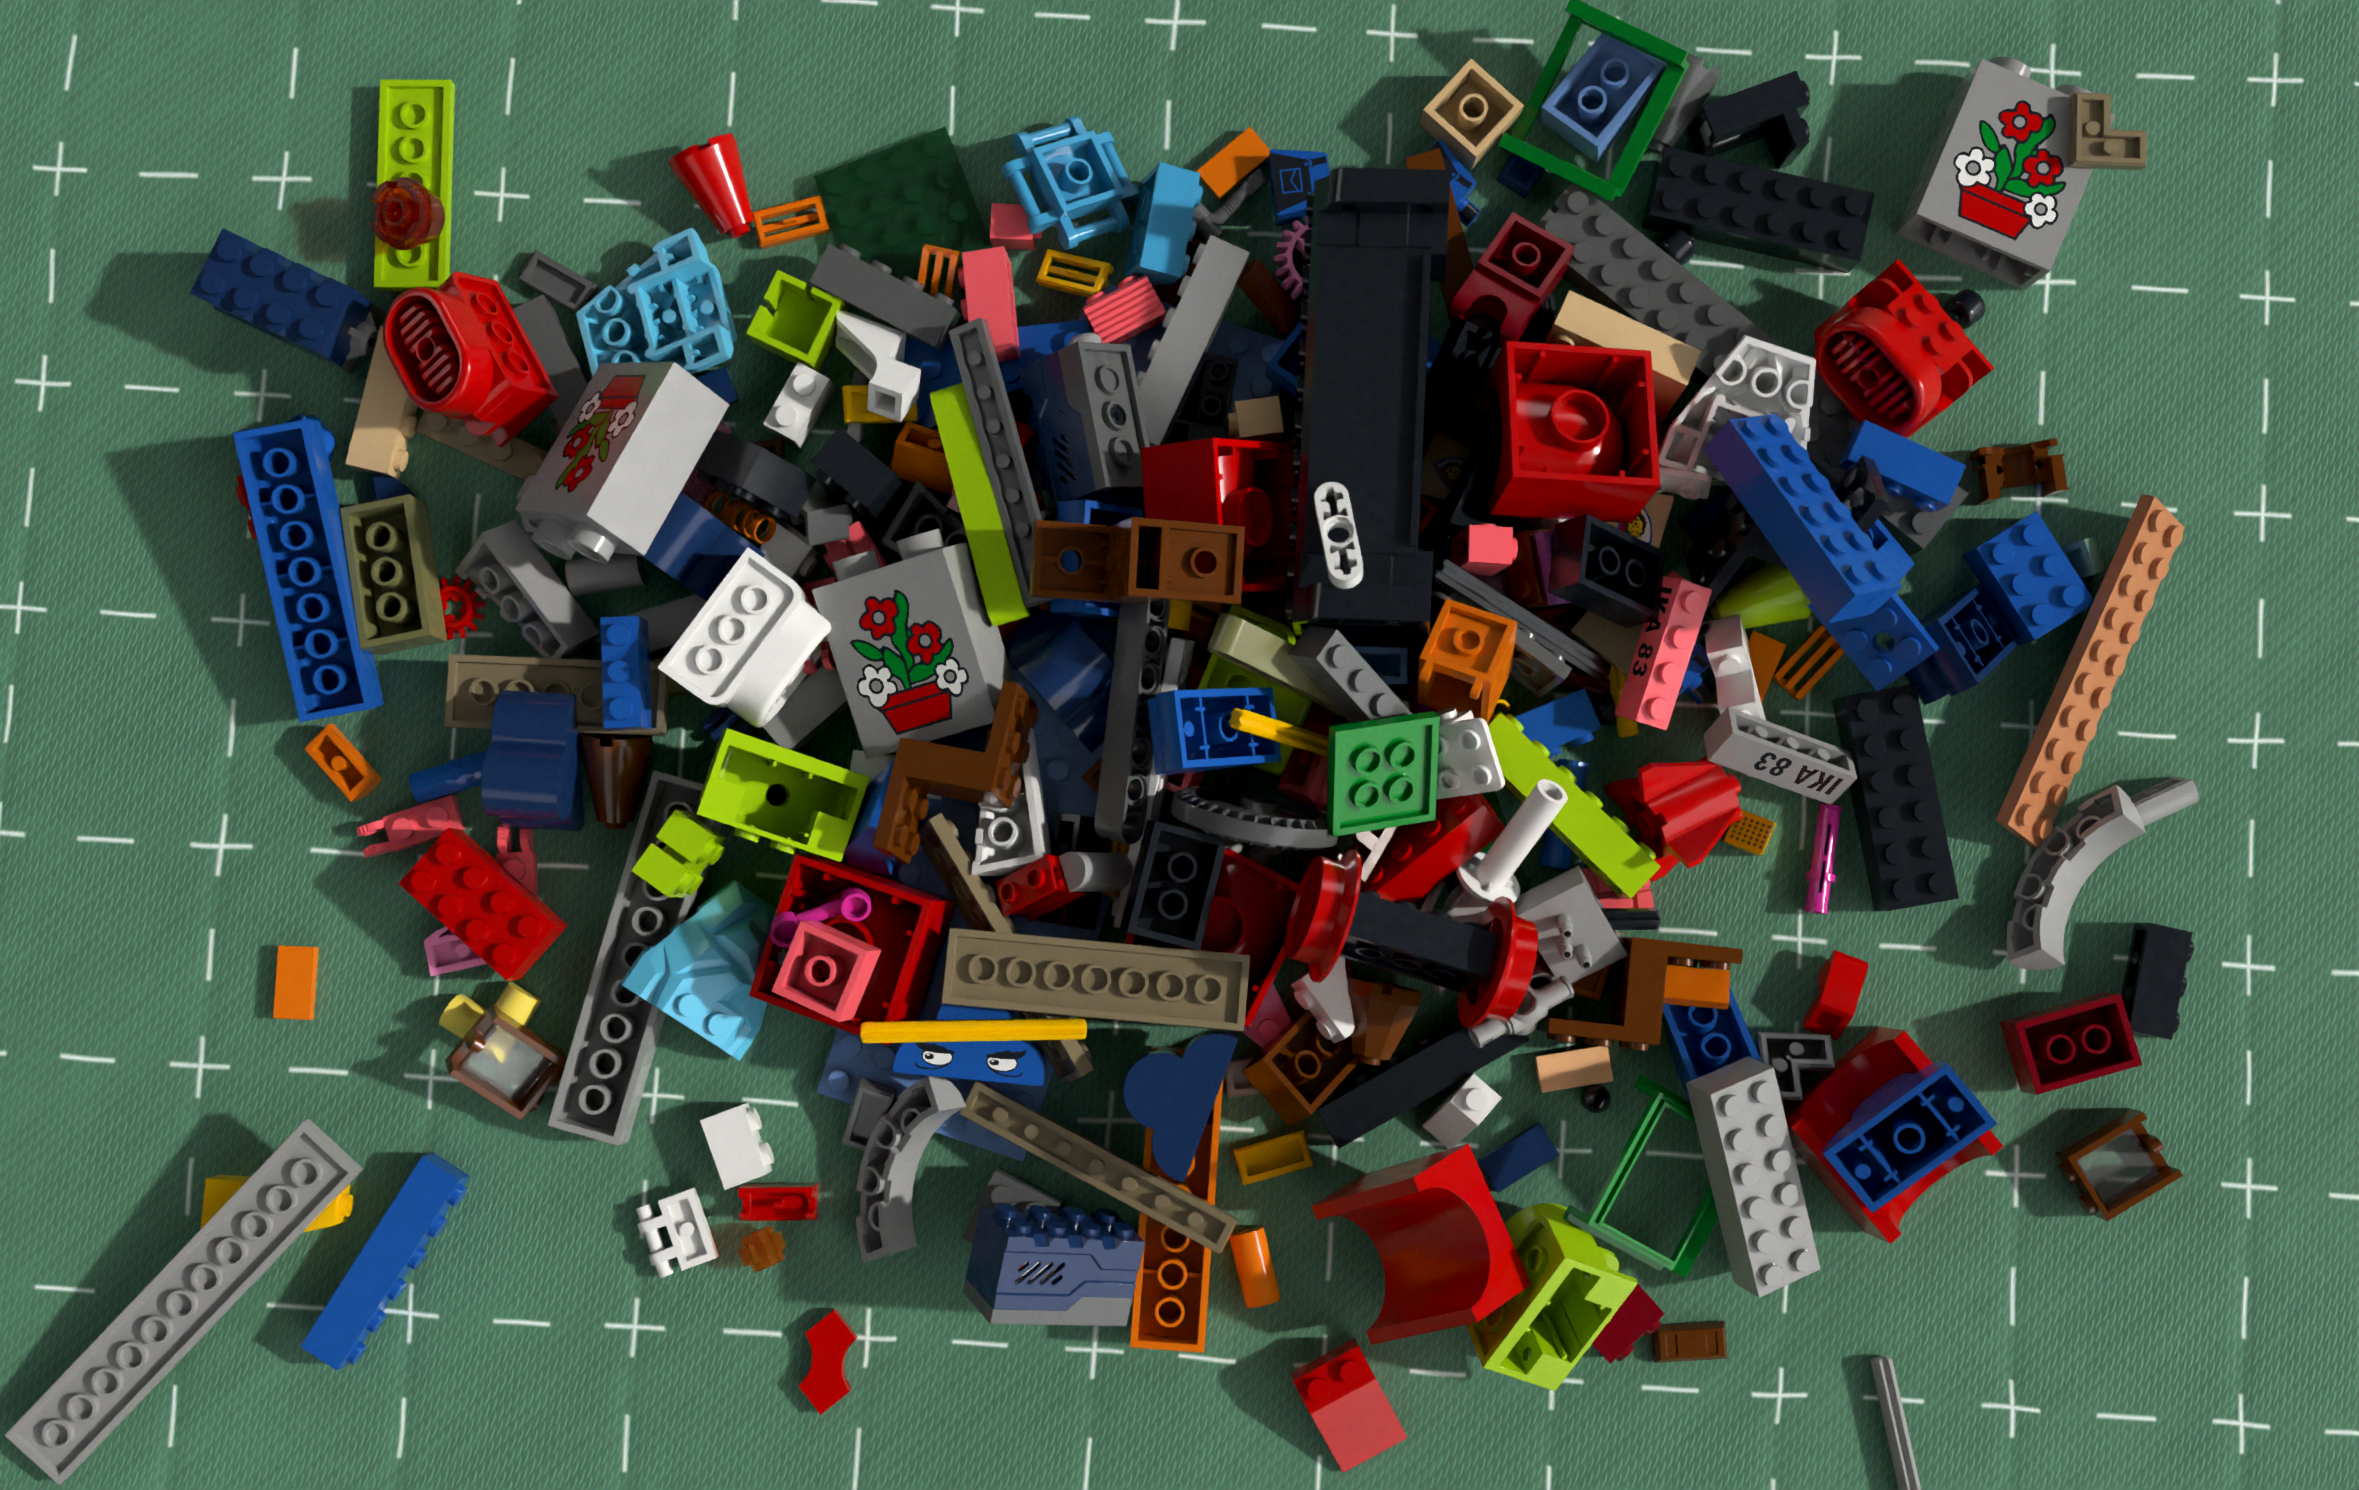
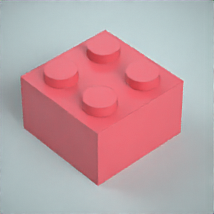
M816 920L800 921L772 992L835 1021L852 1020L877 963L881 949Z

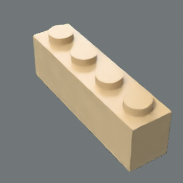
M380 326L345 464L360 472L378 476H389L399 480L400 473L406 469L409 456L406 450L409 438L413 437L416 432L417 418L415 415L418 406L408 396L387 356L383 343V326Z

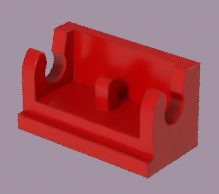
M818 1182L746 1183L738 1188V1198L742 1199V1211L739 1213L740 1220H818Z

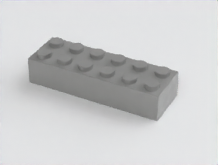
M1748 1056L1687 1082L1686 1086L1734 1283L1760 1298L1820 1270V1263L1774 1067Z

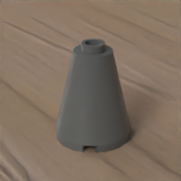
M1688 53L1685 60L1690 65L1646 150L1660 154L1664 147L1674 148L1717 84L1721 71L1713 65L1711 71L1702 67L1704 59ZM1662 74L1660 75V77L1658 78V80L1656 81V83L1654 84V86L1652 87V89L1650 90V92H1649L1648 95L1646 96L1645 101H1644L1643 112H1644V110H1645V108H1646V106H1647V104H1648V102H1649V100H1650V98H1651V96H1652V94H1653V92H1654V90H1655V88H1656V86H1657V84H1658V82H1659V80H1660Z

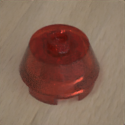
M409 177L385 181L378 186L372 195L371 202L376 203L374 210L375 222L370 221L375 235L384 243H388L398 250H410L428 244L440 235L445 222L444 207L440 199L419 181Z

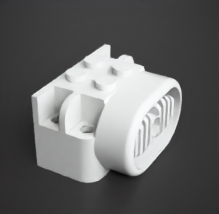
M747 547L658 666V669L702 701L716 707H728L752 726L759 728L766 725L779 712L807 674H804L802 670L805 667L804 662L806 660L809 661L813 657L815 664L821 656V643L828 642L827 635L831 631V624L819 614L817 607L807 601L805 591L793 579Z

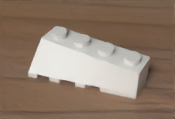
M992 725L987 726L986 743H985V753H986V749H987V745H988V741H989V737H990ZM1030 728L1027 740L1030 744L1029 756L1026 763H1022L1019 773L1021 779L1020 793L1017 799H1013L1011 809L979 803L981 808L979 828H976L975 836L977 847L975 861L972 863L971 875L1008 876L1047 854L1052 855L1036 742L1032 728Z

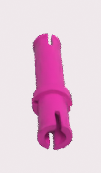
M1819 804L1811 869L1806 871V879L1809 880L1804 911L1827 915L1831 883H1835L1836 875L1832 873L1840 815L1843 807Z

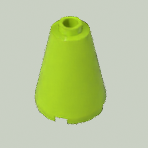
M1768 561L1718 595L1714 600L1716 606L1709 608L1714 620L1740 615L1745 629L1815 616L1808 607L1811 601L1790 571Z

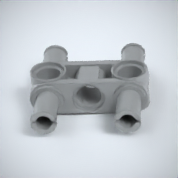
M1560 976L1557 980L1538 990L1532 989L1529 985L1524 999L1518 1010L1527 1011L1526 1013L1515 1012L1506 1022L1485 1018L1477 1027L1468 1028L1469 1036L1478 1048H1481L1505 1033L1507 1035L1530 1034L1536 1029L1538 1021L1546 1017L1550 1008L1574 997L1573 987L1565 976ZM1431 984L1438 994H1442L1447 990V988Z

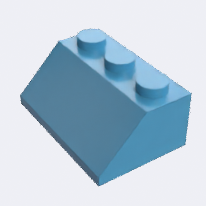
M1159 162L1142 180L1140 187L1141 196L1137 202L1123 280L1132 275H1136L1138 279L1147 275L1152 285H1172L1181 276H1185L1190 261V256L1185 254L1187 243L1192 241L1196 230V221L1192 220L1194 207L1199 206L1203 193V187L1199 185L1201 173Z

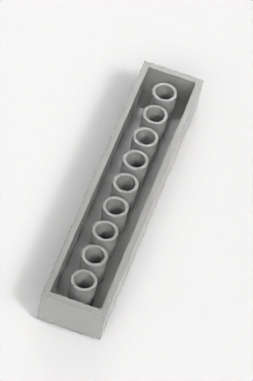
M653 770L547 1126L617 1146L629 1142L666 1013L620 985V983L642 951L650 945L654 947L670 934L669 930L678 923L682 925L696 914L710 864L708 863L700 874L703 877V881L698 889L691 896L686 894L684 898L667 897L631 870L651 843L662 850L666 846L656 835L675 809L693 813L720 833L723 823L696 814L704 784Z

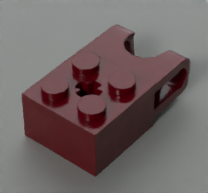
M1512 212L1452 300L1447 318L1454 321L1457 316L1467 321L1473 315L1485 314L1492 316L1500 327L1495 345L1502 349L1506 341L1518 342L1565 274L1575 247Z

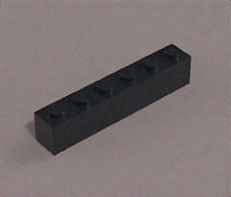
M1458 1018L1446 1025L1445 1028L1448 1032L1435 1039L1433 1034L1422 1038L1413 1044L1416 1048L1415 1051L1404 1057L1401 1052L1394 1054L1389 1060L1382 1062L1385 1068L1374 1074L1367 1070L1350 1080L1353 1086L1341 1093L1338 1088H1335L1316 1110L1339 1149L1530 1041L1528 1036L1507 1035L1505 1033L1483 1045V1047L1478 1048L1469 1036V1029L1464 1027Z

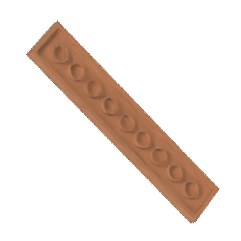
M2141 494L1995 820L2030 847L2040 849L2043 840L2047 839L2052 833L2055 817L2060 806L2067 799V790L2074 775L2081 768L2082 757L2088 743L2096 734L2097 723L2103 710L2110 703L2111 692L2117 678L2125 669L2126 658L2132 645L2139 638L2142 622L2154 604L2155 593L2161 580L2168 573L2169 562L2176 547L2182 541L2185 527L2155 496Z

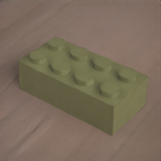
M407 494L340 508L360 649L376 655H383L447 642L427 503Z

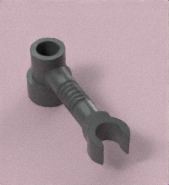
M1260 169L1256 170L1233 196L1228 198L1214 213H1211L1201 203L1193 211L1192 220L1196 221L1195 233L1205 243L1208 242L1211 235L1219 238L1224 233L1220 226L1233 212L1238 210V207H1241L1249 198L1256 194L1267 183L1266 181L1269 178Z

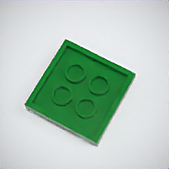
M1434 711L1329 726L1327 828L1330 829L1332 837L1435 820L1439 715Z

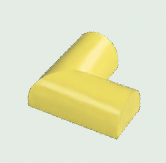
M509 982L495 1005L502 1012L526 1027L543 1000L514 982ZM459 994L445 1008L440 1017L439 1025L462 1039L485 1012L486 1008L467 996ZM498 1026L486 1041L482 1052L500 1063H504L518 1039Z

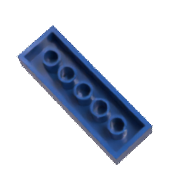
M1777 414L1729 419L1703 448L1826 624L1874 614L1902 587L1894 576L1892 567L1883 561L1873 547L1870 537L1862 532L1851 517L1849 508L1840 502L1830 488L1827 478L1819 473L1809 459L1808 452L1797 443L1789 432L1787 423L1778 417Z

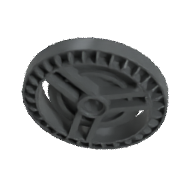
M1207 785L1177 790L1173 795L1171 814L1175 818L1179 819L1181 823H1185L1188 827H1194L1196 831H1204L1208 835L1213 834L1221 839L1227 838L1234 840V842L1239 841L1249 843L1250 845L1265 846V848L1274 847L1281 850L1292 849L1294 851L1298 849L1317 851L1336 845L1338 836L1332 837L1330 829L1327 828V812L1320 808H1315L1313 805L1303 804L1301 801L1278 797L1274 794H1264L1259 791H1247L1246 789L1241 790L1232 787H1210Z

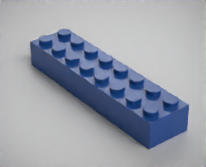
M305 419L234 432V441L299 721L304 722L384 705L373 653L360 649L341 512L320 421Z

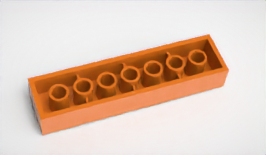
M1152 1046L1151 1051L1167 1049L1182 1054L1185 1048ZM1223 1081L1184 1183L1168 1176L1157 1164L1152 1149L1154 1130L1146 1127L1143 1159V1168L1214 1206ZM1140 1212L1138 1235L1145 1241L1134 1290L1130 1347L1204 1353L1211 1249Z

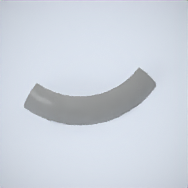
M2117 784L2078 806L2077 810L2079 812L2062 828L2059 826L2053 828L2051 835L2043 840L2040 849L2037 848L2029 860L2014 892V898L2017 902L2013 919L2007 923L2006 945L2008 962L2030 970H2047L2065 966L2063 953L2065 927L2069 912L2081 887L2098 865L2110 854L2132 839L2146 833L2135 805Z
M926 1076L904 1090L898 1096L899 1100L891 1110L880 1117L870 1136L862 1158L857 1182V1191L861 1192V1215L856 1217V1226L863 1263L888 1257L918 1246L913 1224L912 1196L915 1174L920 1158L935 1131L950 1116L967 1107L961 1093L945 1077Z

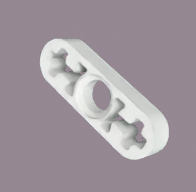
M1327 482L1317 488L1314 502L1328 576L1336 587L1349 589L1358 585L1363 577V561L1347 489L1340 483ZM1334 496L1335 501H1337L1338 515L1331 516L1327 497ZM1334 528H1344L1350 535L1344 542L1337 543L1328 538V533ZM1346 554L1348 566L1351 568V574L1343 575V571L1340 569V555Z

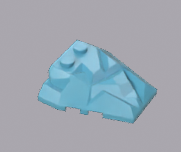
M693 228L684 230L657 243L652 248L655 254L640 266L634 263L626 270L630 274L615 288L609 284L576 313L592 377L601 363L675 362L688 373L701 372L731 359L734 350L732 343L737 340V333L722 279L716 266L709 262L706 248Z
M732 880L697 908L698 912L682 925L678 923L670 929V934L654 947L650 945L642 951L620 985L740 1061L761 1029L768 1004L749 996L777 909L737 881Z

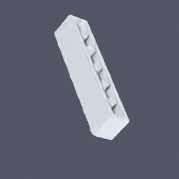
M1212 235L1206 245L1200 243L1192 261L1193 264H1196V268L1191 277L1185 275L1177 293V295L1181 296V300L1176 309L1170 307L1162 325V327L1166 328V332L1161 341L1155 339L1149 351L1147 359L1151 360V364L1146 373L1140 371L1137 376L1150 446L1160 445L1203 352H1208L1237 290V282L1249 263L1250 252Z

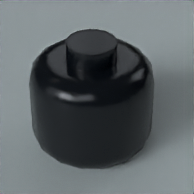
M1678 228L1670 230L1656 242L1659 248L1682 266L1692 259L1696 252L1694 237L1691 233L1684 232Z
M1964 289L1948 299L1944 304L1943 310L1964 330L1984 316L1985 303L1978 293L1970 289Z

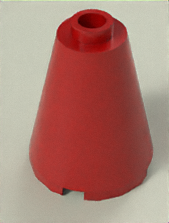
M729 133L707 139L709 143L697 147V144L679 152L670 158L669 164L671 170L722 236L729 234L731 239H735L751 231L748 225L752 224L754 219L737 141L733 134Z

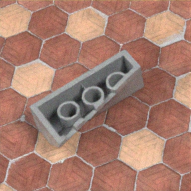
M516 520L482 532L455 570L463 580L470 578L477 585L475 591L484 600L491 598L501 608L500 615L508 623L516 622L522 628V636L545 658H573L586 652L600 634L593 621L586 615L571 592L565 587L553 571L551 565L545 560Z

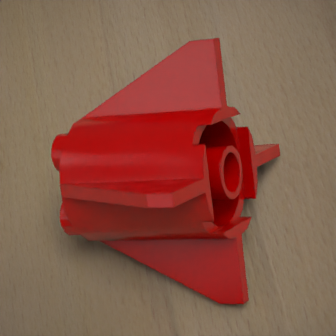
M1707 755L1694 762L1650 763L1638 769V778L1616 780L1603 786L1604 792L1625 811L1629 826L1637 825L1641 835L1635 837L1638 843L1646 844L1656 854L1654 861L1661 867L1650 878L1652 882L1664 877L1679 861L1688 869L1700 864L1726 829L1743 818L1737 796L1741 792L1738 779L1732 773L1726 774L1718 764L1708 761Z

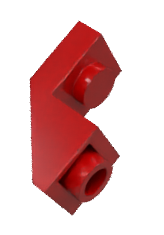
M1836 950L1832 952L1818 974L1819 994L1802 1019L1804 1029L1817 1034H1830L1831 1039L1838 1040L1854 1016L1868 970V962Z

